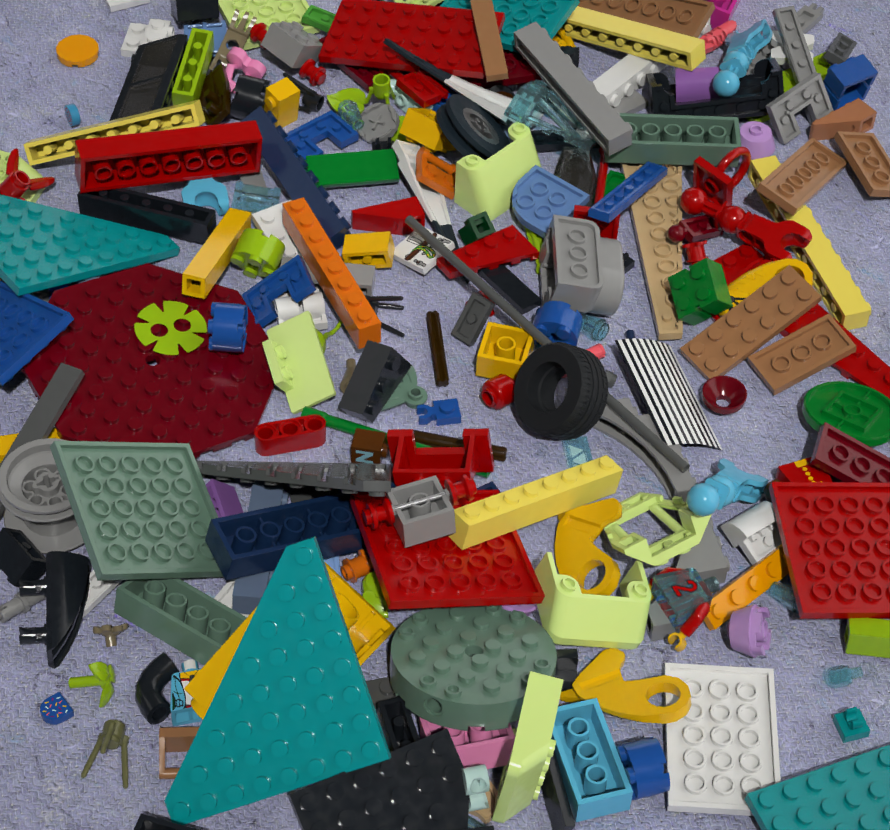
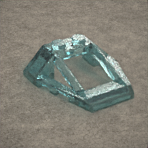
M531 80L519 88L505 110V116L530 128L532 124L542 127V133L547 135L554 132L564 136L563 141L587 151L598 144L552 90L546 88V83L540 80ZM534 110L539 113L545 112L559 127L532 116ZM568 121L573 122L578 127L577 130L569 125Z

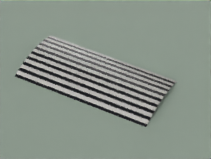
M632 338L615 340L662 441L668 446L701 444L722 450L671 346L650 339Z

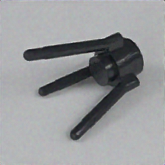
M284 72L283 76L288 77L300 89V93L303 94L302 103L304 106H299L298 110L308 114L312 110L315 112L320 111L324 103V96L317 94L316 91L308 88Z
M365 295L376 315L378 308L404 309L402 305L378 302L402 301V296ZM381 322V328L400 337L405 336L404 333Z

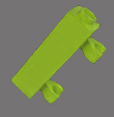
M875 618L848 619L844 633L845 653L890 658V620Z

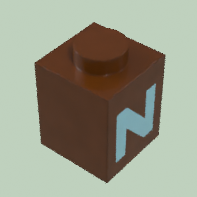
M356 428L351 444V463L382 464L383 458H387L389 453L386 433Z

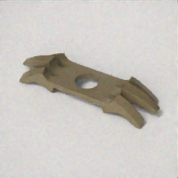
M235 10L220 48L208 68L210 71L214 70L219 60H221L226 69L229 63L226 56L230 51L226 47L227 42L234 41L238 44L239 48L243 49L250 36V30L256 23V17L252 18L245 32L243 30L249 12H245L236 28L234 26L240 10Z

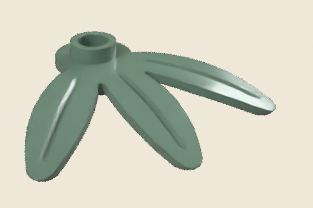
M413 366L410 367L402 382L397 386L381 411L403 403L409 408L416 409L418 405L426 403L427 392L422 387L417 386V375Z

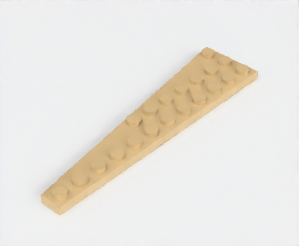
M620 163L625 180L644 164ZM661 164L668 168L667 175L632 203L629 208L658 340L682 339L683 321L678 319L668 277L682 271V241L679 243L670 241L667 231L672 225L678 224L682 220V208L680 205L682 165Z

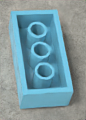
M594 698L558 706L551 739L556 740L555 754L575 822L630 810L633 790L598 699Z

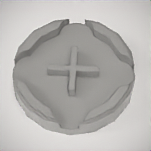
M372 104L361 113L362 117L357 122V132L369 144L375 142L376 138H379V141H387L388 137H393L398 130L400 123L399 115L393 106L389 104Z

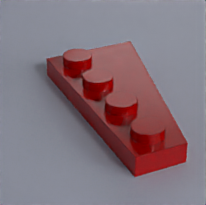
M513 225L453 251L475 273H478V269L489 268V270L498 268L499 264L508 262L511 265L518 264L521 259L530 258V260L539 259V251ZM443 256L437 258L436 265L449 279L464 276Z

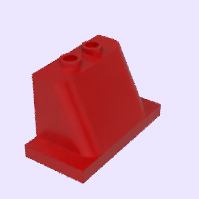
M489 428L463 429L464 447L422 448L416 447L413 429L388 430L387 441L393 465L392 473L395 485L398 487L436 475L442 488L445 489L444 481L447 479L456 483L460 482L461 475L464 474L469 479H474L476 472H494L495 464Z

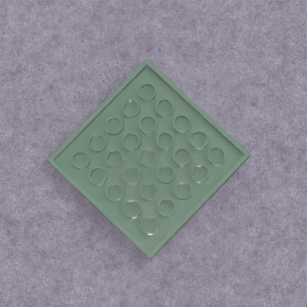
M54 441L51 444L52 455L97 581L224 577L205 541L211 519L218 518V515L189 443Z

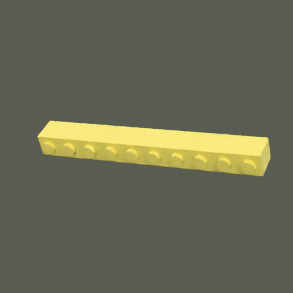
M775 155L751 160L748 178L755 190L767 176L782 164ZM757 191L775 222L792 220L810 230L812 241L807 247L800 248L792 245L790 248L796 258L806 263L813 272V286L822 296V301L831 316L847 330L867 326L869 316L871 315V306L861 295L860 288L855 285L850 272L845 269L840 256L835 253L830 240L822 232L821 225L814 219L811 209L805 205L792 216L790 213L784 212L780 206L771 200L765 199Z

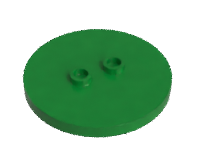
M834 381L814 386L806 393L802 405L803 416L807 423L818 433L820 427L826 422L869 447L890 442V399L879 391L857 383Z

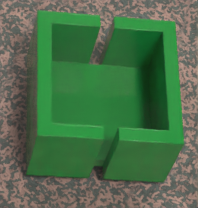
M705 258L689 266L690 271L683 269L668 277L678 319L695 326L711 318V313L717 315L733 307L722 265L711 259Z

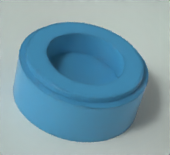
M73 103L65 105L64 110L69 125L71 127L79 125L81 119L76 105Z

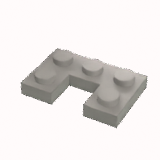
M813 73L766 105L779 143L786 144L801 134L794 114L806 106L812 121L834 111L820 73Z

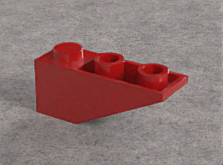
M417 196L351 210V227L356 230L372 232L390 231L391 234L407 235L411 234L414 230L405 223V219L411 215L425 227V213Z

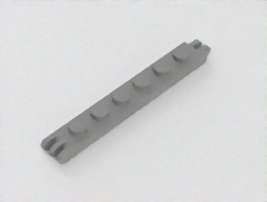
M812 3L809 7L804 5L796 12L803 34H806L821 21L824 12L823 7L817 8V4ZM771 40L757 52L755 58L749 64L746 75L754 74V67L758 61L770 58L771 49L775 48L771 45Z

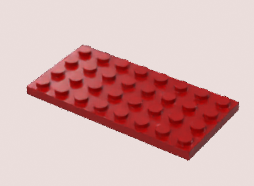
M342 0L318 55L319 62L418 72V69L421 68L383 43L385 38L434 65L436 68L454 76L480 79L485 77L471 9L376 0ZM495 12L500 34L505 21V13Z

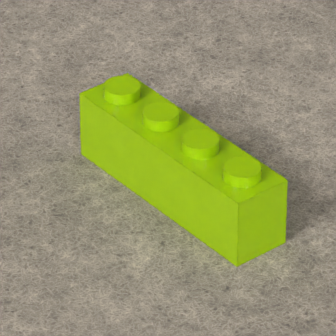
M192 28L172 90L173 106L199 100L214 52L213 31Z

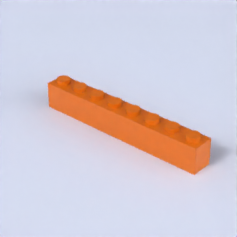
M302 197L282 203L284 227L357 348H364L368 340L380 343L381 321L305 198Z

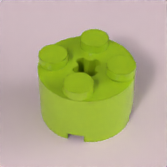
M247 228L243 231L230 261L244 270L243 274L247 277L256 278V276L266 278L278 269L284 255L285 245L277 237L270 235L268 238L262 235V230Z

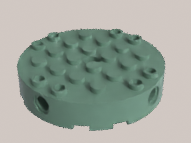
M502 605L426 608L414 613L405 620L393 636L390 654V683L395 695L400 696L405 701L406 708L431 723L468 731V726L484 727L485 731L508 728L509 723L519 720L530 671L555 677L557 664L556 647L547 631L522 611H507L502 609Z

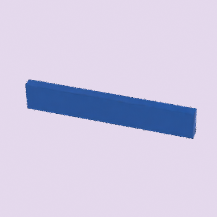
M648 161L589 208L588 217L607 223L611 222L667 175L668 168Z

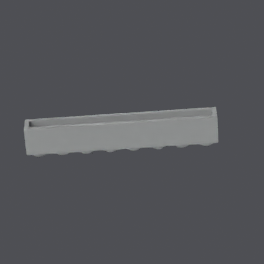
M535 21L514 32V43L517 51L609 156L632 145L633 129L631 125L625 122L620 117L618 110L612 108L607 98L596 90L594 83L587 80L581 68L576 67L572 63L570 56L564 54L557 41H553L549 37L545 28H541Z

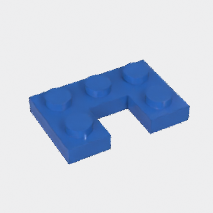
M331 110L288 132V136L285 138L287 141L291 140L297 147V156L302 155L306 160V156L324 154L316 145L317 142L328 137L342 149L359 140V133Z
M295 256L242 294L245 303L255 317V324H260L263 328L278 317L272 301L287 290H289L292 299L296 303L316 290L301 256Z

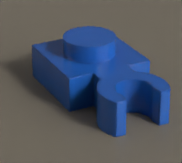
M457 398L433 401L432 407L424 404L416 407V413L420 415L419 425H427L431 421H436L437 426L461 423V413Z

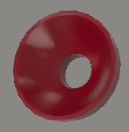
M730 376L710 378L706 381L702 390L704 404L719 414L738 412L744 406L747 398L745 386L739 380ZM726 400L730 405L722 407L716 401Z

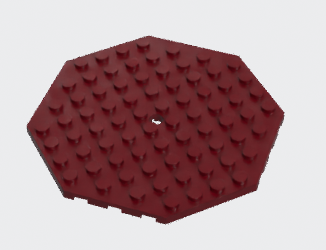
M146 263L55 290L48 303L70 312L74 320L63 332L51 340L46 348L38 352L20 370L26 375L29 386L39 399L61 363L83 370L84 377L55 424L60 439L67 441L189 443L194 457L198 458L201 453L212 450L215 452L230 447L233 442L244 439V441L254 438V430L260 424L276 386L262 342L269 338L261 325L255 324V317L248 307L247 340L244 352L209 351V337L212 334H208V330L206 333L193 332V334L205 340L198 348L189 353L180 344H178V355H165L154 352L153 349L157 341L144 346L136 336L134 323H149L137 317V315L150 304L155 303L164 312L163 301L185 303L188 305V308L184 315L197 310L205 319L207 329L208 320L214 317L211 316L212 302L247 305L237 290L217 284L213 286L205 299L182 294L181 273ZM178 319L174 322V327L176 330L184 332L191 328V324L186 319ZM155 324L151 327V333L162 337L168 333V329L163 324ZM154 359H156V362L158 363L155 366L147 364V362L153 361Z

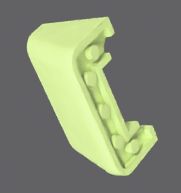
M520 120L508 128V136L513 142L488 159L484 160L477 155L470 154L456 162L454 202L473 216L486 211L492 221L512 207V194L517 182L535 165L541 167L530 128Z

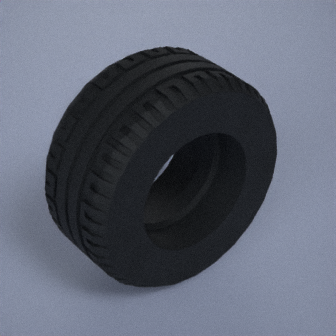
M551 342L532 352L522 364L514 387V402L522 423L536 434L558 440L577 439L586 434L602 416L608 398V379L604 366L598 357L588 350L563 342ZM567 374V393L561 405L556 409L554 404L555 389L560 379Z

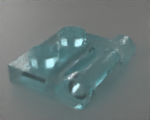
M236 180L231 208L252 212L253 214L279 204L281 188L259 187L243 184V181ZM241 193H247V194H253V195L271 197L272 199L263 198V197H258V196H252V195H246V194H241Z

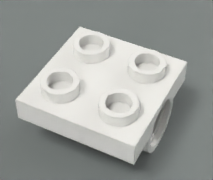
M316 289L298 303L292 299L290 293H284L272 301L278 316L276 318L278 324L309 311L317 330L328 329L324 298L319 289Z

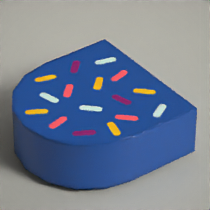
M60 692L45 699L40 706L43 721L50 725L63 723L74 716L72 708Z

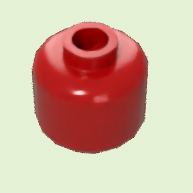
M499 374L487 380L482 386L481 397L483 402L488 407L496 410L513 403L515 380L506 374Z

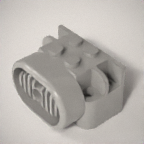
M553 215L539 252L542 306L548 301H562L570 304V309L576 312L578 310L583 314L585 312L607 316L615 314L622 299L625 281L623 251L620 241L600 237L599 226L593 221Z

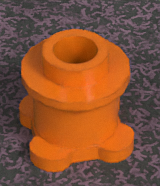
M363 549L358 550L359 556L350 560L344 559L343 566H341L343 577L347 581L350 580L353 584L359 578L373 572L374 569L371 559L367 557Z

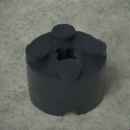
M240 74L234 89L236 92L234 98H232L230 115L235 118L244 119L259 106L264 108L266 87L270 86L271 81Z

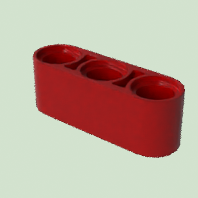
M313 414L259 424L254 430L255 450L261 456H272L320 447L326 442V420L321 415Z

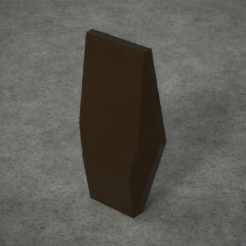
M220 63L206 76L199 97L208 125L219 124L230 114L231 87L223 63Z

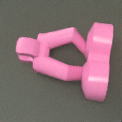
M232 47L226 56L229 63L225 70L231 87V93L235 94L236 92L234 91L236 82L232 80L234 69L243 70L245 75L261 79L267 71L263 63L256 59H251L239 47Z

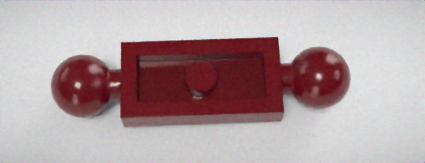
M702 215L680 220L678 224L672 225L668 229L667 236L674 243H679L684 238L691 243L721 236L724 231L721 227L715 228L713 217Z

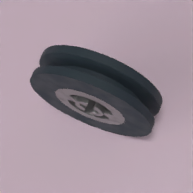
M453 94L446 101V104H443L436 112V118L442 132L464 157L474 154L486 160L510 144L505 132L493 117L477 103L465 96Z

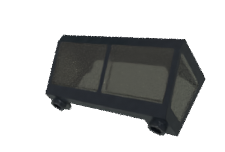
M177 34L138 46L136 53L132 54L129 72L109 121L169 107L172 100V90L187 46L188 35Z

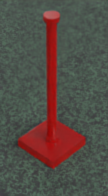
M601 146L599 148L601 156L594 204L604 197L609 163L604 161V150ZM574 206V218L586 219L596 223L600 229V237L617 239L620 214L607 223L588 217V210L591 207Z

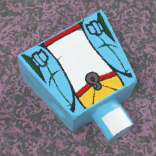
M193 659L186 660L181 664L182 672L172 674L170 710L173 726L203 721L191 706L193 697L184 690L187 684L202 669L198 668V662Z

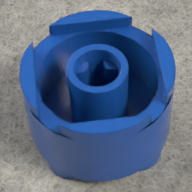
M548 301L536 310L533 325L552 342H563L577 346L583 318L578 310L575 312L570 309L571 305L568 303ZM534 339L535 349L540 348L542 345Z
M212 302L211 316L214 317L208 320L207 329L208 334H212L209 337V351L244 352L247 340L246 325H248L247 305Z
M644 738L616 746L633 790L632 800L654 796L670 790L669 772L664 773L663 764L667 763L666 758L656 738Z

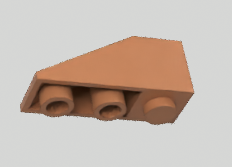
M857 98L852 102L846 103L843 107L831 111L828 115L816 119L810 126L809 140L812 137L816 140L834 139L837 131L865 133L873 129L877 112Z

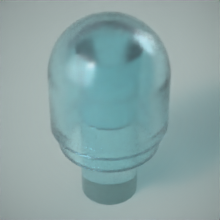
M839 665L829 668L825 673L824 679L831 688L846 687L853 683V679L863 677V671L861 667L850 669L848 665Z

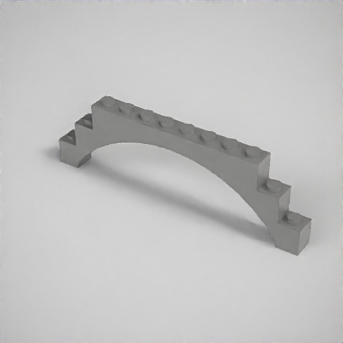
M629 397L616 399L661 439L650 414L638 415L637 408L632 407ZM606 404L602 416L592 428L613 438L640 458L655 474L670 500L674 496H679L686 502L687 493L692 486L697 484L695 477H691L689 469L684 473L680 471ZM681 444L669 446L689 464L688 459L684 458L681 453ZM675 510L677 521L682 525L679 513ZM711 517L700 543L692 547L689 552L681 554L676 568L686 570L689 573L690 580H694L698 584L696 591L704 601L705 598H708V594L703 586L710 583L713 585L725 583L727 572L730 570L728 557L723 556L721 551V540L719 536L714 534ZM668 582L657 598L674 592L671 586L676 585V583ZM676 594L659 601L655 600L650 604L646 630L651 642L667 639L671 633H679V628L686 621V617L672 623L669 620L685 615V612L694 611L689 609L667 618L659 603L677 597Z

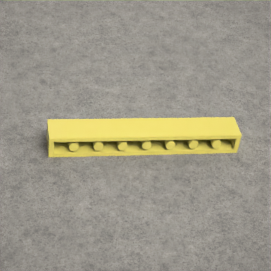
M579 6L575 8L561 27L565 30L566 35L573 39L693 71L706 59L705 40Z
M199 99L31 139L23 145L29 165L32 166L74 156L75 140L197 127L206 120Z
M608 455L456 508L454 509L456 533L447 536L461 550L612 495L616 493L623 469Z

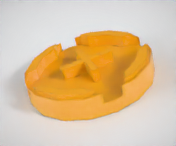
M81 34L65 37L56 46L57 59L68 67H72V65H78V67L91 65L98 58V43L95 39Z

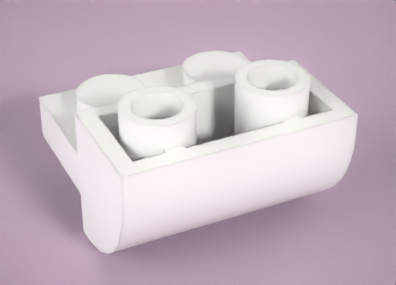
M768 501L760 502L720 526L733 547L740 546L752 565L782 544L773 504Z

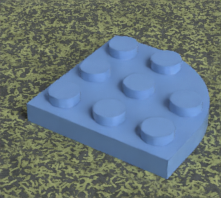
M535 165L515 185L512 194V208L516 218L522 225L545 238L553 215L573 217L574 206H585L590 200V195Z

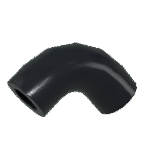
M164 652L152 660L141 672L135 685L136 704L148 723L153 725L163 722L171 713L170 704L163 696V689L171 681L172 674L179 672Z

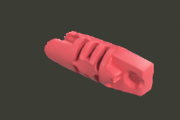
M726 21V23L715 27L699 38L705 40V54L725 44L727 35L736 30V21Z

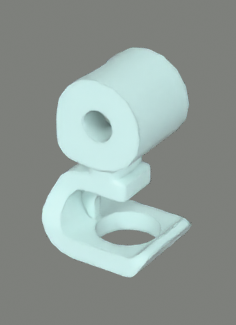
M486 765L461 768L465 793L469 795V812L490 808L485 793L489 792L490 788Z

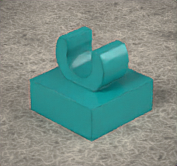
M853 707L845 709L842 713L834 714L832 721L843 743L869 737L870 729L860 708Z

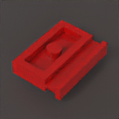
M418 69L417 73L413 71L403 75L396 80V86L422 108L438 103L442 98H448L449 91L422 69Z

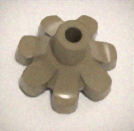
M128 623L113 627L112 625L94 626L93 633L105 636L106 647L117 646L116 635L128 629Z

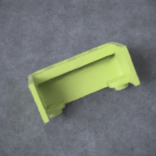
M546 552L534 571L545 594L542 603L537 604L542 627L550 635L553 642L559 645L636 649L644 640L652 597L642 561L636 560L619 584L622 597L583 594L578 582L573 577L557 574L552 552Z

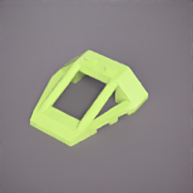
M639 492L620 502L622 517L616 522L607 525L603 530L612 548L652 566H661L666 564L672 557L685 554L692 547L700 543L711 515H695L689 510L687 502H684L682 497L674 496L672 500H667L661 494ZM662 508L678 511L682 525ZM649 510L674 533L648 546L646 538L634 532L628 534L619 525Z

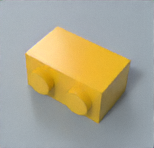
M288 77L266 87L264 110L266 112L270 110L278 120L275 123L277 127L281 125L283 128L297 120L300 89Z
M391 232L345 234L342 250L344 263L373 265L375 269L392 267L395 246Z

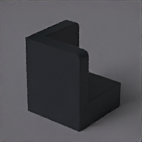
M556 649L557 664L555 678L563 679L561 692L571 689L573 682L578 677L577 649Z

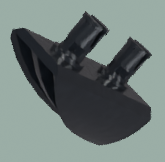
M50 551L46 554V576H44V579H19L20 597L44 595L46 598V624H44V627H19L20 645L45 643L48 667L54 669L60 666L69 652L83 617L89 584V557L64 551Z

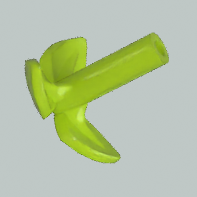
M94 662L88 665L93 675L70 677L68 684L70 688L100 686L103 690L99 707L102 708L106 706L114 693L111 683L116 681L115 672L111 664L107 666L103 662Z

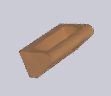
M199 727L159 728V779H175L180 768H166L167 752H188Z

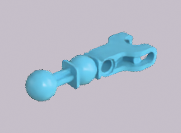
M765 19L754 23L751 28L742 33L735 31L727 35L725 43L729 47L723 62L720 64L721 71L714 76L712 83L713 90L717 95L726 98L737 93L740 86L739 78L746 75L749 64H751L757 52L770 42L773 33Z
M213 178L187 180V185L181 191L183 203L200 207L211 206L215 208L219 216L225 215L229 210L226 186L215 181Z
M723 458L717 464L720 471L716 475L707 478L705 483L692 486L687 493L686 502L689 510L695 515L709 516L716 510H720L739 500L756 503L761 499L763 490L769 480L758 474L746 473L738 469L735 463Z

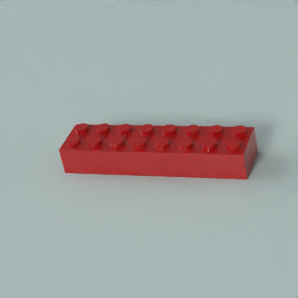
M256 120L75 140V177L80 193L255 173L260 171L263 138Z

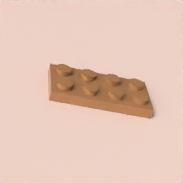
M837 131L834 139L867 194L872 197H890V158L875 134Z
M827 314L748 356V363L775 396L856 352V345L834 318Z

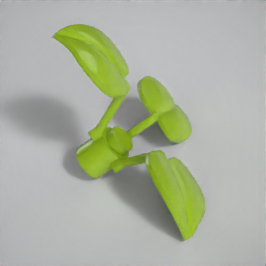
M380 73L373 77V87H369L367 97L360 89L347 88L327 95V100L330 106L339 114L356 116L364 111V104L369 103L373 93L377 99L385 100L387 105H390L389 95H391L393 100H395L396 96L390 85V77L387 74ZM399 116L398 130L391 137L394 142L396 139L409 142L406 140L405 135L399 133L405 116Z

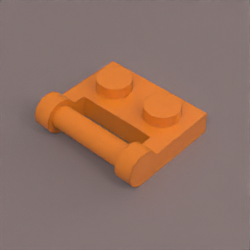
M421 147L416 156V180L452 200L455 196L456 165H450L431 154L429 149Z

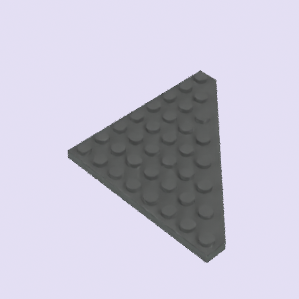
M196 461L202 477L214 475L217 480L240 478V482L245 483L261 480L265 481L264 485L289 483L290 488H306V485L315 486L317 491H331L332 488L342 489V493L357 494L358 491L369 492V496L384 497L385 492H391V464Z

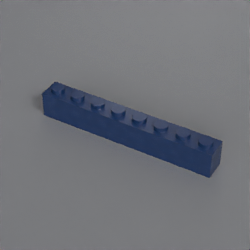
M259 106L240 122L256 120L263 138L262 156L292 200L305 198L335 249H339L344 244L345 234H351L349 231L351 225L344 216L339 217L340 209L333 200L331 202L328 201L329 193L322 185L320 187L317 185L318 177L312 170L308 172L306 169L309 166L302 155L297 156L296 152L298 149L291 140L287 141L285 139L288 134L281 125L276 126L275 123L278 120L270 110L266 112Z

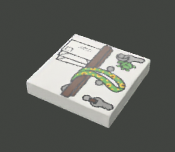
M426 228L450 251L455 248L454 241ZM413 231L395 247L393 259L425 275L436 265L437 258L442 255Z

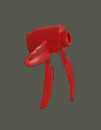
M16 148L9 155L6 166V174L8 176L0 184V194L25 200L21 196L28 188L31 191L43 189L53 184L55 178L42 177L30 179L25 172L18 170L19 151Z

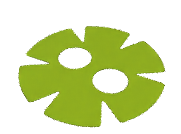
M163 301L164 312L153 303L145 307L137 315V317L149 323H134L136 336L144 346L157 341L153 349L154 352L165 355H178V344H180L189 353L198 348L205 340L193 334V332H207L205 319L197 310L184 315L188 308V305L185 303ZM178 319H186L190 322L191 328L184 332L178 331L174 327V322ZM155 324H163L167 327L168 333L162 337L155 336L151 333V327Z

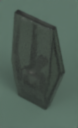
M563 147L554 175L589 194L590 200L585 206L591 207L597 184V176L590 150L586 148Z

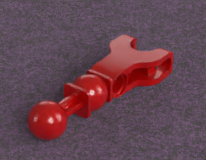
M698 187L687 188L681 195L680 205L685 213L689 215L704 213L713 217L715 228L721 227L725 233L736 234L738 239L762 251L764 259H793L791 253L784 249L785 247L793 245L805 248L812 241L810 230L795 221L772 222L757 214H751L749 211L745 213L741 207L729 206L728 201L719 206L710 202L706 192Z

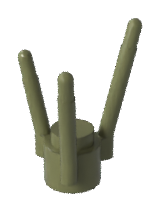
M107 720L104 723L102 733H99L97 742L81 773L82 778L87 776L99 750L101 754H104L106 749H117L120 745L123 788H128L127 745L129 737L124 735L126 727L122 722Z

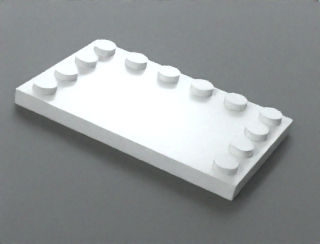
M665 663L664 675L677 677L688 685L692 704L686 716L676 722L665 724L666 773L669 772L670 790L667 791V811L753 816L745 801L747 793L781 782L774 669ZM664 692L665 706H670L678 701L679 698L675 694Z

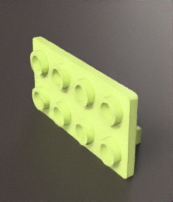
M309 311L303 312L267 330L269 339L262 342L273 381L277 387L285 392L293 414L303 411L305 406L312 407L336 395L312 315Z

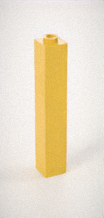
M229 208L182 273V294L202 299L206 298L231 262L230 258L241 234L245 229L251 228L252 212Z

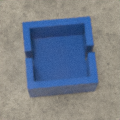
M864 54L857 57L852 56L845 62L833 64L828 68L823 83L834 111L843 107L848 102H852L857 98L864 100L871 88L870 85L873 84L878 71Z

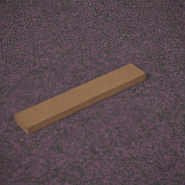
M469 0L487 82L509 79L492 0Z

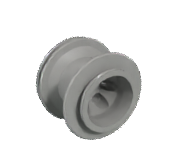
M57 438L37 439L16 448L7 456L0 467V501L6 508L3 516L5 528L21 530L42 554H47L50 551L66 552L84 544L50 449L54 441H67Z

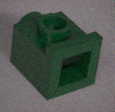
M486 211L466 219L464 222L465 226L458 230L465 246L496 232Z

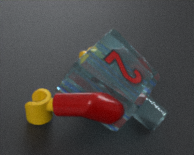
M666 567L649 580L652 594L651 601L655 598L674 629H680L679 633H671L668 636V643L672 645L675 640L680 639L674 649L677 652H681L687 645L686 636L690 637L710 612L712 593L719 591L720 586L714 576L702 580L694 568Z

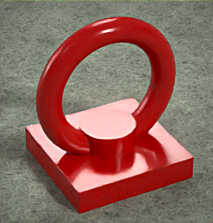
M742 146L734 148L723 157L717 167L699 156L694 160L693 187L703 189L708 196V200L714 204L722 206L725 201H728L729 206H732L733 188L740 183L750 166L751 153L749 149ZM742 155V162L732 178L726 175L724 171L735 158Z

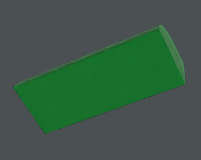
M394 149L306 156V162L309 165L306 169L308 172L312 170L318 177L317 185L319 187L321 185L324 188L396 183L400 179Z

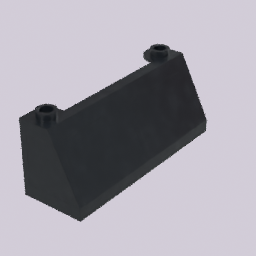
M775 58L758 61L754 67V74L739 78V90L733 96L726 98L719 96V98L676 102V84L669 85V80L663 73L646 74L652 114L738 117V119L769 115L766 105L784 93L783 71Z

